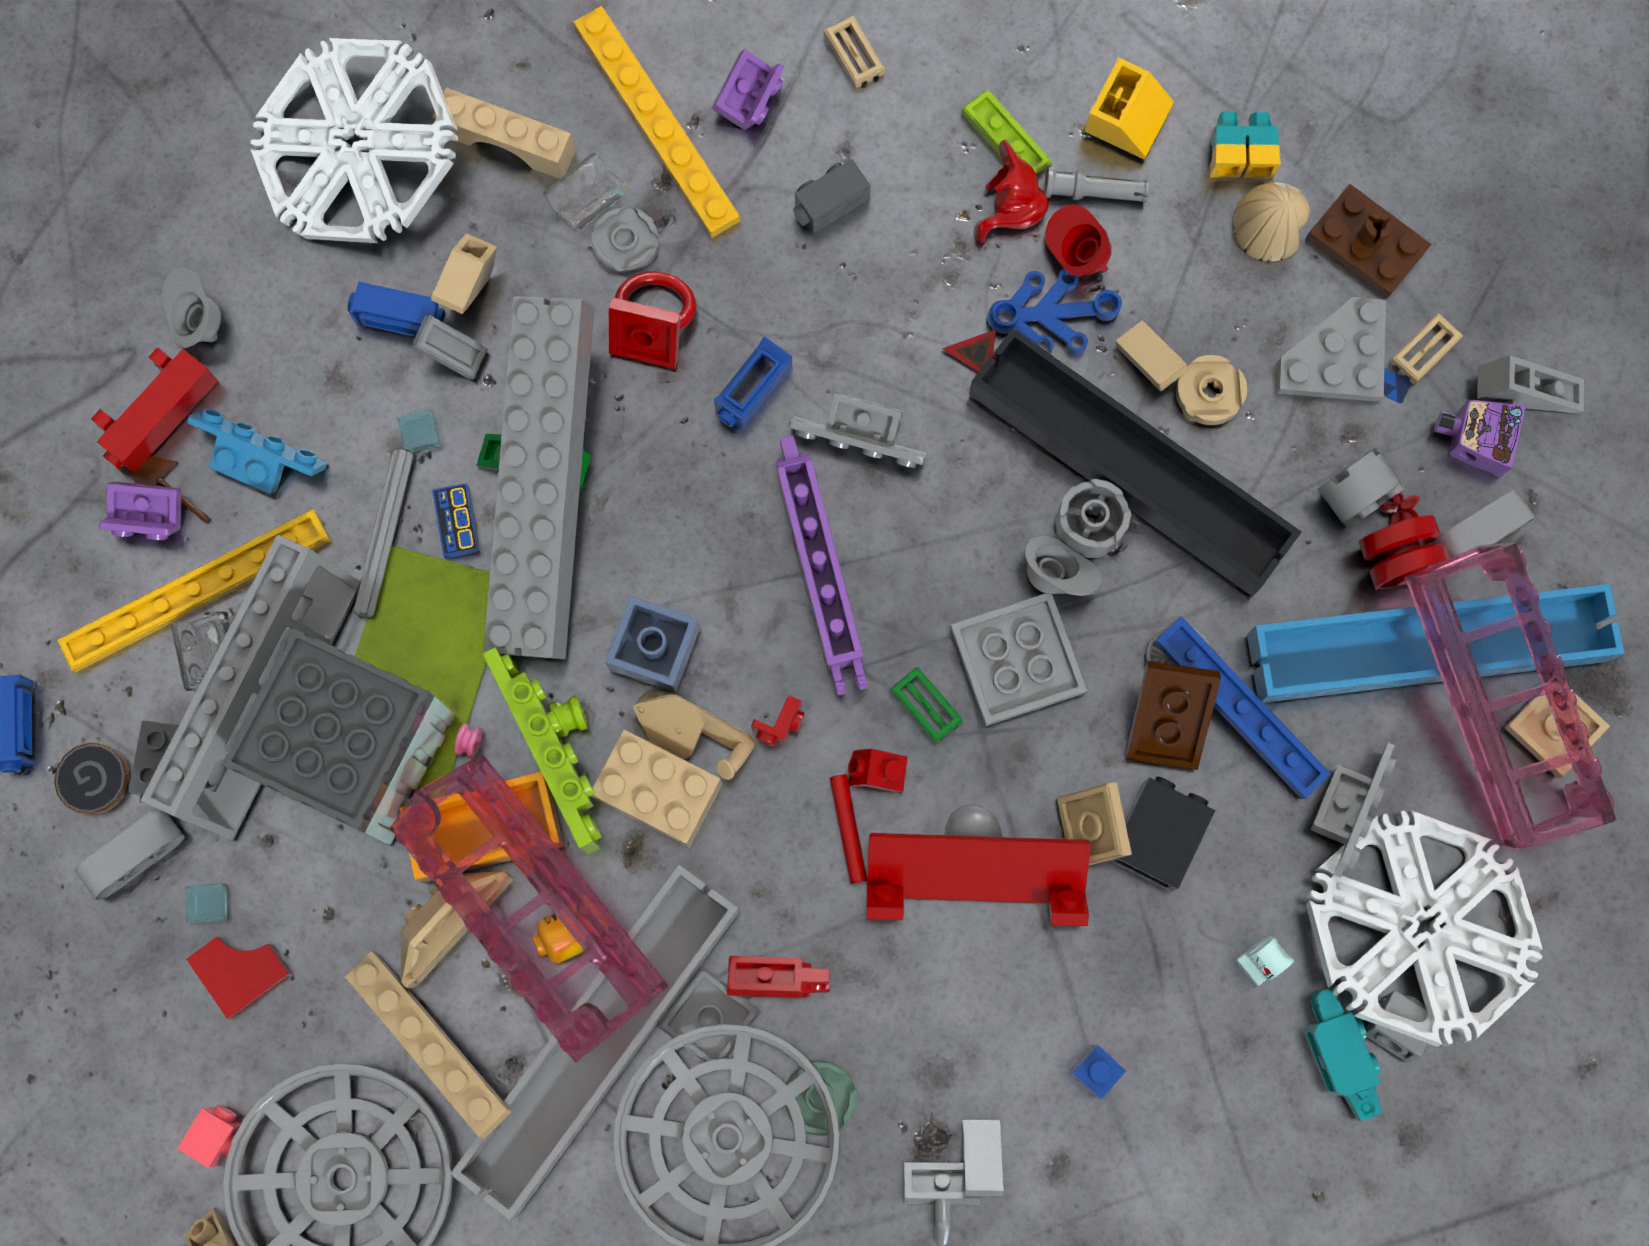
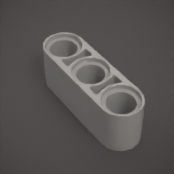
M1513 489L1438 536L1432 544L1446 546L1451 560V565L1448 567L1453 571L1533 520L1535 515L1517 490Z
M156 808L83 860L74 871L93 898L99 901L110 896L178 846L185 837L169 814Z

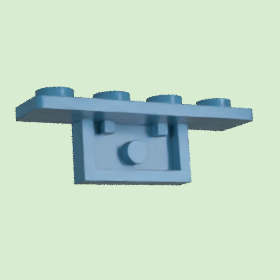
M203 409V411L188 417V424L217 436L209 468L266 493L273 494L277 492L284 465L309 476H313L326 468L327 462L318 459L314 452L306 449H295L286 445V441L282 438L271 435L265 436L255 432V428L249 424L242 422L234 423L223 418L224 415L219 411Z

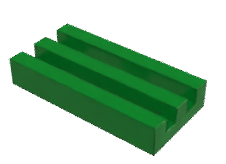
M918 666L890 688V692L935 744L963 722L961 716ZM914 678L921 683L950 717L951 722L947 724L911 682ZM903 687H906L940 727V731L936 732L901 690Z

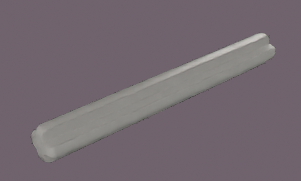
M395 449L392 454L353 610L356 615L372 618L375 615L413 461V454L406 450Z

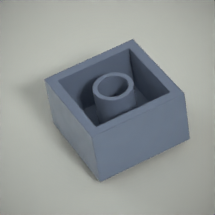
M630 596L605 663L610 671L676 693L700 631L699 621L688 615Z

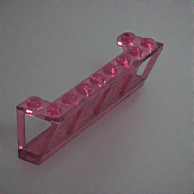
M1517 543L1479 545L1404 577L1503 846L1522 850L1612 823L1617 820L1613 810L1614 800L1610 792L1605 788L1601 777V764L1596 756L1593 755L1588 741L1589 731L1581 721L1576 708V695L1568 686L1563 672L1564 662L1554 648L1550 624L1542 615L1538 604V591L1530 582L1526 571L1527 562L1525 555L1518 548ZM1481 565L1484 573L1491 580L1505 582L1516 616L1464 632L1445 579L1448 576ZM1520 625L1542 685L1490 701L1470 651L1469 643ZM1546 695L1567 753L1514 769L1494 713L1496 710ZM1571 764L1577 781H1572L1564 787V794L1570 810L1534 825L1519 781L1525 777ZM1574 817L1587 818L1564 826L1544 831L1548 828H1551Z
M483 754L418 789L390 826L397 841L408 850L418 863L420 870L430 878L441 892L443 899L453 907L464 921L468 931L475 935L487 950L490 959L498 964L511 981L513 988L524 997L535 1011L539 1021L547 1026L558 1040L561 1049L569 1054L575 1063L652 1003L669 986ZM444 787L443 789H441L440 791H438V792H437L436 794H434L433 796H430V795H429V794H431V793L437 791L438 789ZM458 793L489 830L492 838L455 864L432 834L441 822V814L437 805L451 795ZM498 846L505 850L538 892L535 898L502 923L462 874L463 871ZM543 904H547L584 949L582 956L549 981H547L508 932L509 929ZM594 962L627 1003L628 1008L610 1021L597 1006L591 1003H584L572 1012L554 989L586 964Z

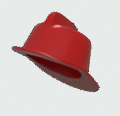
M1072 204L1057 210L1048 221L1045 237L1050 251L1063 268L1071 275L1080 277L1099 271L1106 272L1108 270L1106 264L1111 257L1112 247L1108 235L1101 224L1083 206Z

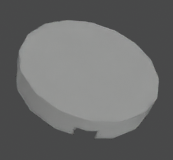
M616 207L605 212L595 222L591 238L592 250L598 262L607 270L619 274L635 273L646 268L654 260L659 248L658 230L652 218L642 210Z

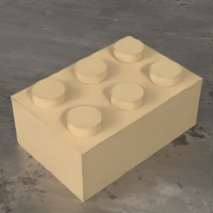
M623 730L593 786L595 794L592 797L690 848L723 784L721 778Z

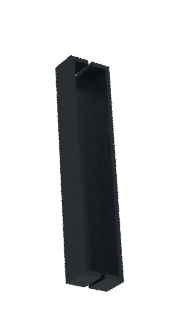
M1012 328L994 351L993 358L990 357L971 382L970 396L1089 481L1091 479L1108 481L1121 489L1130 510L1252 597L1264 585L1280 563L1279 561L1286 555L1302 533V531L1014 328Z

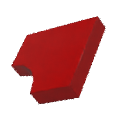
M215 937L186 959L227 1019L234 1017L291 974L271 944H266L255 950L241 951L230 947L221 937Z

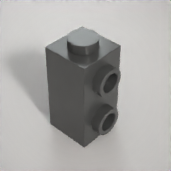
M853 159L844 164L841 162L836 163L821 178L816 181L808 180L798 188L795 193L793 212L802 226L807 224L814 234L870 199L871 185Z
M142 720L128 792L140 796V800L179 725Z

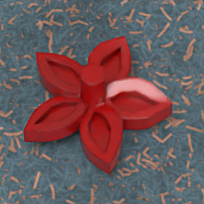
M1399 492L1392 497V502H1386L1378 509L1384 513L1392 514L1390 518L1391 525L1418 517V513L1412 508L1417 505L1420 496L1411 495L1404 500L1402 492Z

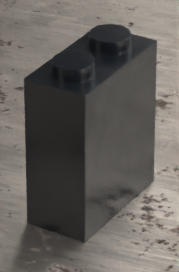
M1156 776L1154 780L1149 777L1144 781L1125 820L1132 855L1111 861L1170 891H1175L1179 889L1216 810L1208 807L1209 802L1199 795L1189 793L1186 796L1174 790L1176 785L1165 778Z

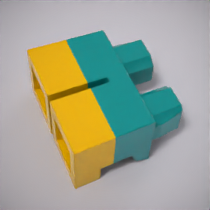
M1234 111L1220 112L1216 128L1210 140V145L1212 146L1210 178H1240L1243 172V178L1273 179L1281 162L1278 126H1272L1269 113H1252L1249 117V126H1238V113Z

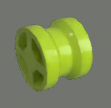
M578 695L571 696L564 703L555 701L549 704L550 710L554 711L563 730L558 732L560 737L567 736L569 731L574 729L581 731L588 729Z

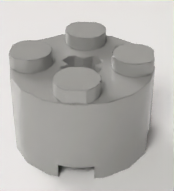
M1375 447L1363 455L1361 459L1340 471L1317 489L1346 527H1349L1359 519H1363L1375 511L1385 500H1389L1401 492L1405 486Z
M1091 479L1090 482L1080 483L1077 486L1071 487L1064 496L1057 512L1055 525L1058 539L1076 553L1088 558H1100L1114 550L1126 533L1131 518V511L1121 489L1108 481ZM1090 514L1097 517L1096 523L1088 521Z

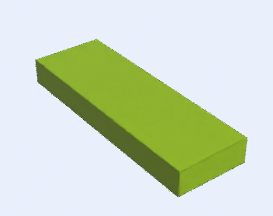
M989 89L962 108L961 114L1000 158L998 146L1002 140H1007L1016 154L1032 166L1037 177L1046 171L1047 167H1051L1052 160Z

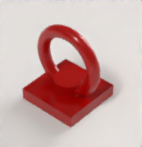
M661 271L642 272L625 280L618 288L615 298L612 297L609 305V354L675 369L679 359L680 330L691 322L696 312V298L690 286L679 277ZM661 285L677 292L682 299L683 307L681 312L677 313L630 302L628 298L640 287Z

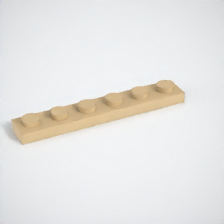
M374 951L369 952L345 976L479 1138L485 1139L512 1112L412 993L402 984L401 980L378 953Z

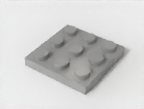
M1045 593L951 624L950 626L985 727L1085 694L1088 691L1052 594Z

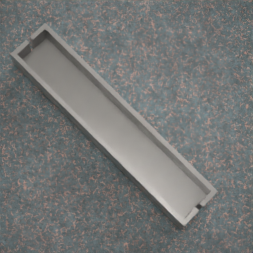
M513 296L483 653L496 647L502 655L508 653L511 656L566 660L594 307L583 299L551 298L550 302L544 297Z
M680 865L677 866L503 1101L512 1112L485 1139L477 1137L450 1173L451 1176L476 1195L485 1192L488 1187L491 1188L493 1191L487 1193L483 1200L510 1221L516 1218L740 912L739 908L713 889L705 895L704 893L708 888L707 885Z

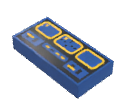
M467 483L433 489L432 493L443 557L449 559L479 553L476 526Z

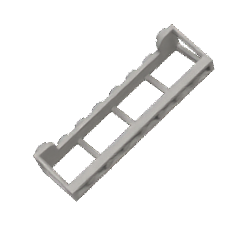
M277 534L140 801L179 819L233 840L261 784L227 768L216 792L205 788V785L216 763L220 759L224 760L226 754L229 753L225 750V746L253 693L259 694L262 685L259 684V679L285 628L289 627L292 630L295 628L313 639L317 638L331 645L358 593L361 581L313 550ZM303 595L313 601L300 623L293 619L292 614Z

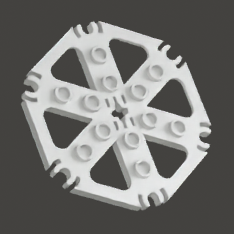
M329 38L333 48L324 40L321 41L323 52L319 57L309 48L305 50V56L301 53L255 116L259 121L254 122L253 127L258 131L264 132V136L259 140H251V144L260 150H250L276 218L280 219L288 227L297 219V223L292 229L295 233L305 239L378 243L375 235L383 241L387 240L384 232L387 225L391 224L393 230L398 233L402 232V225L406 228L409 227L454 163L449 159L455 158L456 154L451 149H444V145L450 140L458 141V136L450 131H458L433 66L421 53L418 52L415 58L409 61L414 50L402 41ZM354 57L386 59L383 67L360 99L357 100L346 72L347 62ZM304 83H312L326 120L284 118L286 107ZM423 86L426 88L436 113L434 124L389 123L415 87ZM354 134L363 139L353 142L352 146L343 141L352 139ZM285 155L318 157L294 192L288 197L276 170L278 159ZM381 160L424 162L428 165L427 176L407 202L399 203L396 200ZM349 180L364 217V222L358 227L326 225L323 220L326 210Z
M1406 811L1399 812L1396 815L1398 826L1390 823L1387 813L1379 818L1376 816L1372 821L1367 836L1365 838L1359 836L1355 847L1362 850L1367 845H1374L1381 850L1393 894L1350 879L1343 874L1341 877L1333 875L1344 846L1315 870L1322 873H1316L1312 876L1311 881L1321 884L1324 889L1323 893L1311 890L1307 894L1309 901L1306 903L1327 986L1330 987L1335 980L1341 979L1342 982L1334 988L1332 994L1337 996L1344 990L1352 994L1353 1000L1346 1007L1348 1011H1352L1361 1004H1364L1362 1010L1354 1015L1360 1019L1381 1025L1436 1047L1440 1045L1448 1046L1453 1043L1451 1030L1458 1032L1461 1043H1466L1471 1039L1473 1041L1535 984L1527 980H1533L1538 977L1537 972L1527 968L1526 960L1535 963L1542 960V955L1539 951L1543 950L1519 869L1516 867L1509 875L1505 874V871L1512 866L1513 860L1510 858L1503 864L1497 863L1493 858L1494 852L1500 848L1497 844L1482 851L1485 844L1492 839L1414 811L1408 813ZM1423 836L1456 846L1465 854L1464 864L1435 890L1420 842V837ZM1492 890H1498L1507 899L1516 933L1512 938L1465 921L1462 918ZM1435 915L1436 918L1430 922L1431 925L1428 927L1429 932L1419 933L1413 938L1412 935L1420 925L1419 921L1428 920ZM1333 916H1339L1386 933V935L1353 965L1346 966L1341 964L1336 957L1328 928V921ZM1405 925H1407L1408 928L1405 931H1402L1401 929ZM1423 942L1424 944L1418 948L1417 946ZM1455 959L1495 973L1502 979V991L1478 1013H1473L1469 1010ZM1412 964L1415 968L1427 1010V1018L1423 1022H1415L1385 1011L1378 1003L1379 994Z

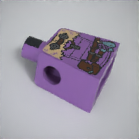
M1469 400L1459 409L1457 416L1440 412L1434 431L1452 436L1449 454L1452 457L1491 475L1502 477L1512 468L1526 406Z

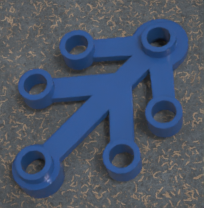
M1062 269L1055 284L1036 306L1022 308L1032 294H1038L1043 290L1045 278L1042 273L1031 271L1025 276L1024 284L1010 300H999L990 307L988 322L991 328L998 333L1008 334L1014 328L1035 344L1046 343L1049 347L1047 352L1051 354L1054 347L1052 339L1046 335L1040 336L1024 323L1037 321L1064 341L1066 349L1070 354L1080 355L1087 347V337L1081 332H1075L1059 319L1096 315L1101 320L1109 321L1119 314L1122 300L1116 292L1103 290L1097 294L1094 301L1056 304L1066 291H1071L1077 286L1079 276L1071 275L1065 269ZM1069 275L1074 279V282L1070 284L1065 283L1062 277ZM1034 278L1040 282V285L1033 287L1028 281ZM1108 304L1111 306L1112 311L1104 312L1100 306ZM1007 314L1011 320L1009 322H1002L998 316ZM1078 339L1082 342L1083 346L1075 348L1071 345V341Z

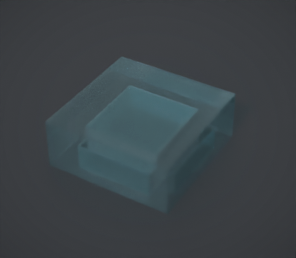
M432 410L397 417L404 450L411 453L441 446Z
M226 884L185 886L186 923L227 921Z

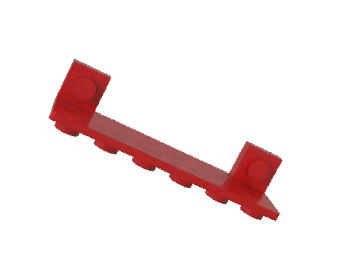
M870 833L866 919L903 920L904 898L1048 903L1051 925L1088 926L1089 911L1086 898L1090 842L1088 840Z

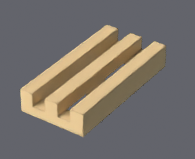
M854 16L824 29L826 40L855 89L861 87L864 81L867 83L873 81V77L876 75L878 77L885 75L884 66ZM845 28H850L870 61L872 68L868 69ZM835 33H838V35L840 36L841 40L843 41L844 45L849 51L851 57L853 58L854 62L861 72L860 74L857 73L849 57L847 56L846 52L844 51L843 47L841 46L840 42L835 36Z
M1437 313L1389 362L1393 366L1397 365L1401 368L1399 372L1403 375L1407 374L1411 378L1409 381L1415 385L1461 340L1463 335L1443 316ZM1438 324L1442 329L1407 362L1403 357ZM1448 333L1452 338L1417 371L1414 366Z

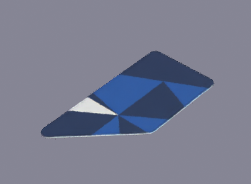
M1384 368V396L1401 404L1411 386V382L1409 379Z

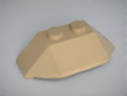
M504 871L451 874L448 879L446 877L439 879L429 891L432 895L423 906L420 904L416 905L404 918L407 924L401 929L402 984L406 988L415 989L509 886L514 878Z

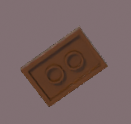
M1351 184L1346 187L1306 237L1387 299L1432 245Z
M1147 661L1127 745V760L1198 770L1221 681L1220 671Z

